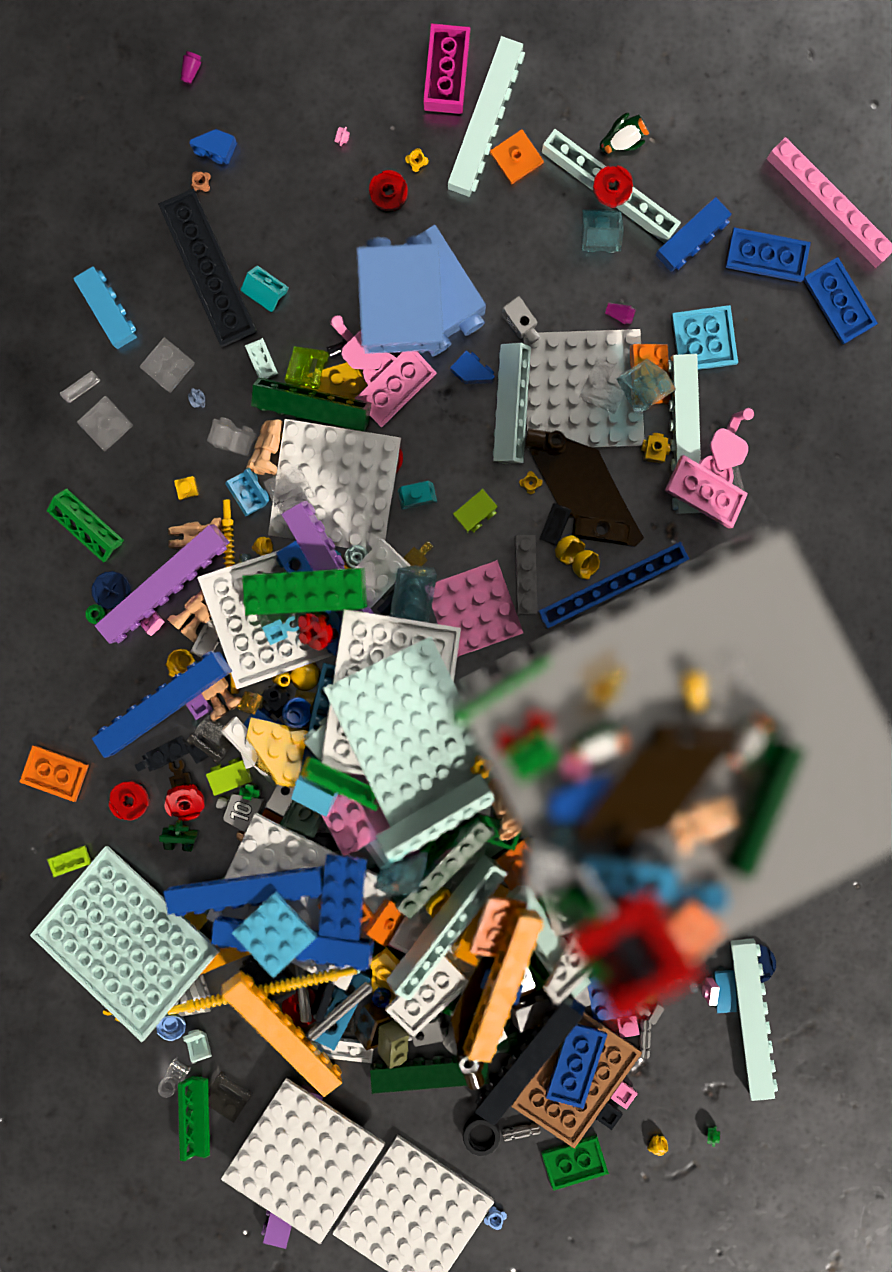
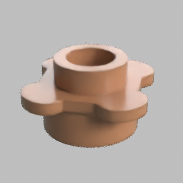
M193 172L191 189L194 188L195 191H209L210 174L208 172Z

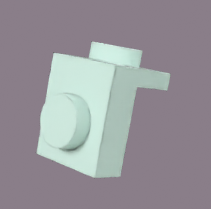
M196 1029L189 1031L188 1035L183 1036V1041L188 1046L191 1062L195 1063L212 1056L206 1033Z

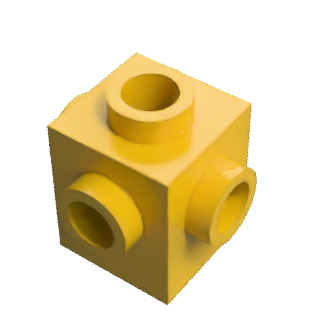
M652 433L646 440L643 439L641 451H644L643 461L660 464L665 462V457L669 455L671 444H668L669 438H665L664 434Z

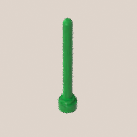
M543 657L466 708L464 706L461 709L460 707L452 711V714L460 726L463 727L469 723L468 720L472 718L471 715L548 666L550 659Z

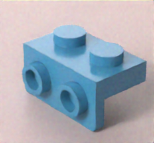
M250 468L245 469L243 473L225 483L245 516L263 508L269 502L267 491L260 486L257 475Z

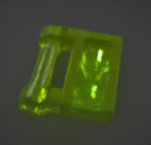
M294 347L286 372L285 382L319 389L321 384L320 377L324 364L328 360L329 353L324 350ZM313 358L318 359L313 376L307 377Z

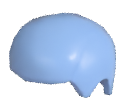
M167 1013L156 1026L157 1034L168 1041L179 1039L185 1033L186 1022L184 1017L179 1016L178 1013L171 1015Z

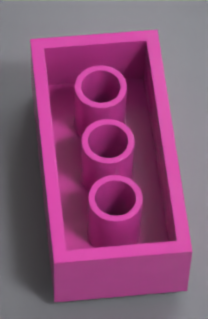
M431 24L424 92V111L463 114L470 27Z

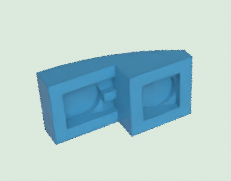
M725 885L676 889L678 911L690 899L704 912L729 909Z
M734 970L714 971V980L720 987L716 1005L717 1013L737 1012Z

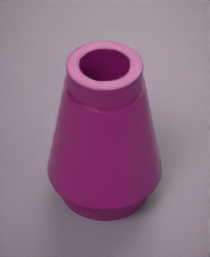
M186 51V54L183 55L180 80L192 83L202 63L200 62L201 56Z
M608 303L605 314L623 324H631L636 309L632 308V305Z

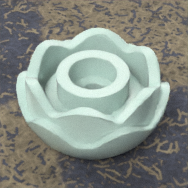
M360 545L349 547L344 556L347 565L355 568L365 558L368 551Z

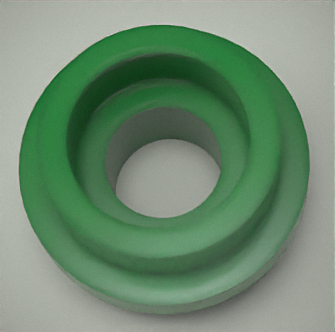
M96 604L89 606L85 613L86 619L90 623L97 624L105 617L104 608ZM95 610L98 612L96 618L92 616V612Z
M716 1126L714 1128L709 1127L707 1144H712V1147H715L716 1143H720V1131H717Z

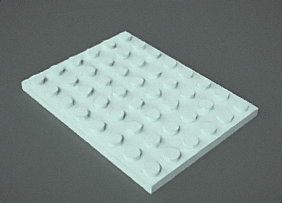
M431 636L323 688L390 827L479 775L472 774L470 768L475 763L474 758L480 755L483 759L487 760L469 723L461 727L452 714L453 710L460 707L457 702L458 691ZM492 768L489 776L484 779L487 785H489L492 779H497Z
M109 846L103 848L30 935L141 1042L149 1036L169 1010L221 951L214 944H211V941L184 916L168 915L165 898Z

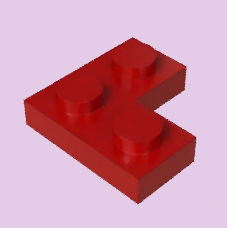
M529 712L524 735L501 729L496 753L506 754L541 730H543L548 738L552 717Z

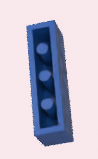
M715 197L657 251L656 256L670 272L675 268L679 270L686 264L687 261L685 259L689 255L693 257L701 250L699 246L702 243H709L716 236L714 232L718 229L722 231L730 223L728 219L732 214Z

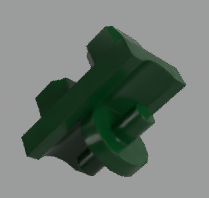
M178 819L176 825L169 824V828H163L162 834L159 836V842H163L164 850H173L176 843H182V850L191 852L198 837V830L189 829V826H184L182 820Z

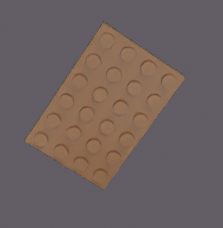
M585 1012L578 1024L605 1031L607 1037L584 1108L556 1102L545 1097L561 1045L511 1105V1107L573 1148L577 1146L642 1054L640 1049Z

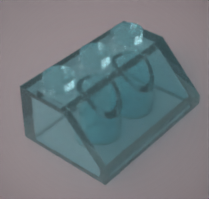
M414 565L397 569L390 617L429 623L437 578L435 568Z

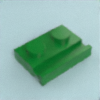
M543 730L503 755L521 784H524L561 759Z

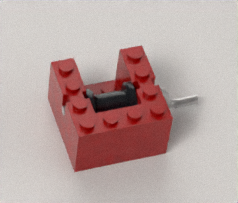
M585 868L578 872L602 914L567 934L566 941L583 966L587 961L592 963L595 960L606 967L605 971L608 972V976L603 985L592 978L591 980L602 996L604 1004L617 1027L654 1006L655 1002L662 997L665 999L702 977V974L649 888L645 887L614 907L609 908L587 869Z

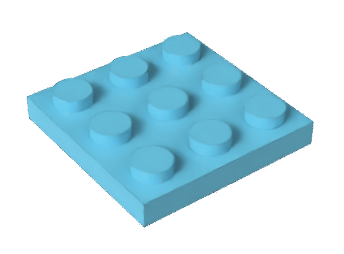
M731 305L671 314L677 355L697 354L698 370L738 364Z
M277 892L232 932L272 977L278 974L317 937L314 931Z

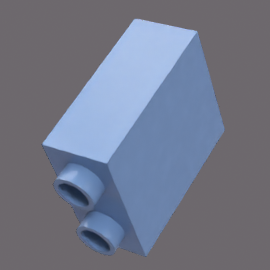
M433 225L417 236H428L431 238V244H439L444 350H446L451 345L448 339L449 336L459 330H462L464 335L467 336L483 326L485 322L481 316L485 314L486 304L436 225ZM430 350L429 353L433 357L444 350ZM417 351V352L421 355L422 353H424V352H426V351Z
M428 236L407 238V245L391 246V240L387 238L367 240V247L358 248L362 346L365 354L444 350L439 244H431V238Z

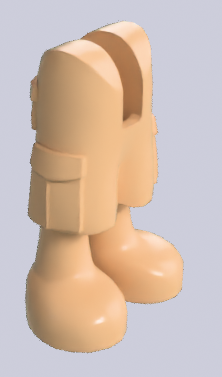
M266 420L262 424L260 435L254 446L255 451L251 459H249L246 468H250L252 472L259 475H264L265 473L276 475L278 469L276 465L270 462L271 453L276 454L278 451L284 425L283 421Z
M214 518L209 524L203 526L199 522H191L181 526L169 527L168 535H184V539L168 540V547L182 549L208 525L215 524L222 532V519Z
M202 590L184 604L186 609L178 615H170L167 618L172 625L180 630L186 620L194 614L195 617L180 631L193 643L198 638L196 630L201 622L206 624L211 618Z
M222 678L201 693L205 700H210L212 703L213 711L210 714L212 721L226 715L228 710L231 711L243 703L241 697H235L227 690L229 684L225 678ZM218 693L222 695L223 699L226 702L227 708L222 704V702L218 698Z
M492 779L488 785L496 800L492 803L497 818L502 819V827L498 831V835L501 840H508L522 831V825L498 779Z
M729 799L694 806L690 810L691 813L680 816L672 827V832L679 831L688 824L697 823L696 827L673 834L674 840L682 854L689 852L690 842L700 836L706 840L716 836L721 830L738 821L735 813L722 817L718 816L719 813L732 808Z

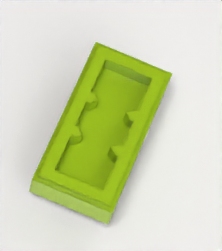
M86 845L47 859L53 877L92 863Z

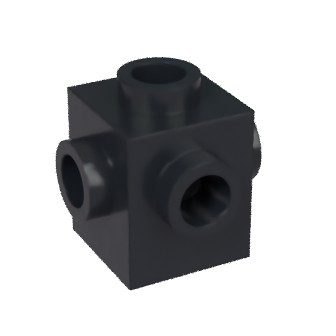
M275 683L273 686H268L261 694L263 700L261 704L267 712L272 711L279 718L282 714L283 706L290 700V694L284 687L280 688Z

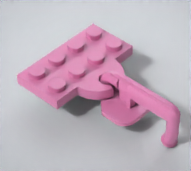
M337 315L330 318V324L348 342L342 349V357L352 368L362 369L363 379L367 384L354 399L371 403L370 417L382 428L437 372L417 351L401 352L397 357L390 353L365 354L362 346V330L354 336L343 325L341 316Z
M746 408L733 414L727 428L719 429L715 432L710 442L713 455L705 457L699 463L684 455L680 456L665 489L667 493L729 529L733 528L748 494L732 484L734 477L732 467L742 464L748 453L746 441L735 435L741 420L753 418V410Z

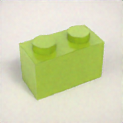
M482 489L455 511L453 516L467 533L470 531L474 533L482 526L481 522L485 518L490 520L497 514L495 510L498 506Z
M239 757L228 761L229 765L225 767L219 764L210 768L211 772L206 774L214 796L253 781L249 768H245L243 760H240Z

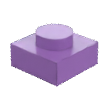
M202 694L186 704L196 720L213 710L209 701L205 700Z

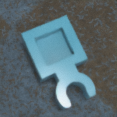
M295 617L288 618L284 624L279 619L262 627L269 645L288 638L286 632H296L299 629V626L292 628L289 625L290 621L295 620Z

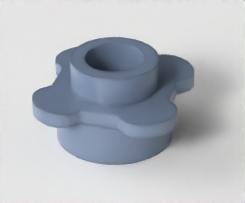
M192 388L188 394L190 404L194 408L199 406L204 408L205 396L203 392Z

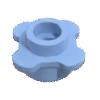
M492 1206L489 1209L488 1216L484 1218V1223L491 1228L500 1230L503 1220L507 1218V1215L504 1211L500 1212L496 1207Z

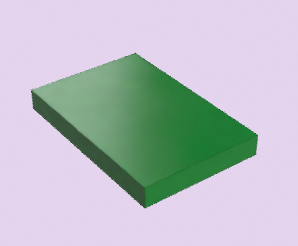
M597 1134L581 1139L575 1148L566 1143L541 1151L553 1191L609 1174Z

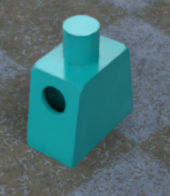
M430 481L401 486L397 490L401 510L437 502L434 484Z

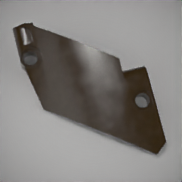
M528 428L525 448H529L556 503L572 510L569 517L574 518L572 536H576L579 539L633 547L639 544L644 537L617 489L600 451L566 438L564 433L559 430L548 432ZM558 438L561 444L554 445L551 439ZM596 527H604L606 533L604 535L599 534Z
M665 723L652 725L651 746L639 747L585 820H579L578 844H607L615 847L620 845L622 841L669 833L704 784L740 739V734L732 725ZM686 734L691 738V741L683 742L679 736ZM615 829L620 833V837L613 839L609 837L608 831Z
M486 955L480 960L451 1015L457 1049L456 1057L467 1086L471 1090L479 1089L485 1083L481 1072L484 1062L469 1060L463 1046L484 989L480 988L486 969H492L496 957ZM526 967L523 974L522 984H524V988L520 997L536 991L528 967Z

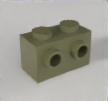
M395 1019L379 1026L378 1053L389 1069L407 1061L409 1032Z

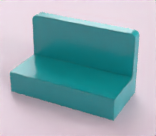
M257 265L247 273L241 291L272 312L278 300L287 293L289 287Z

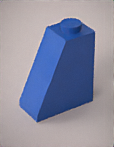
M601 773L586 779L584 782H579L551 793V799H547V813H550L552 819L585 820L609 788L611 775L609 773Z

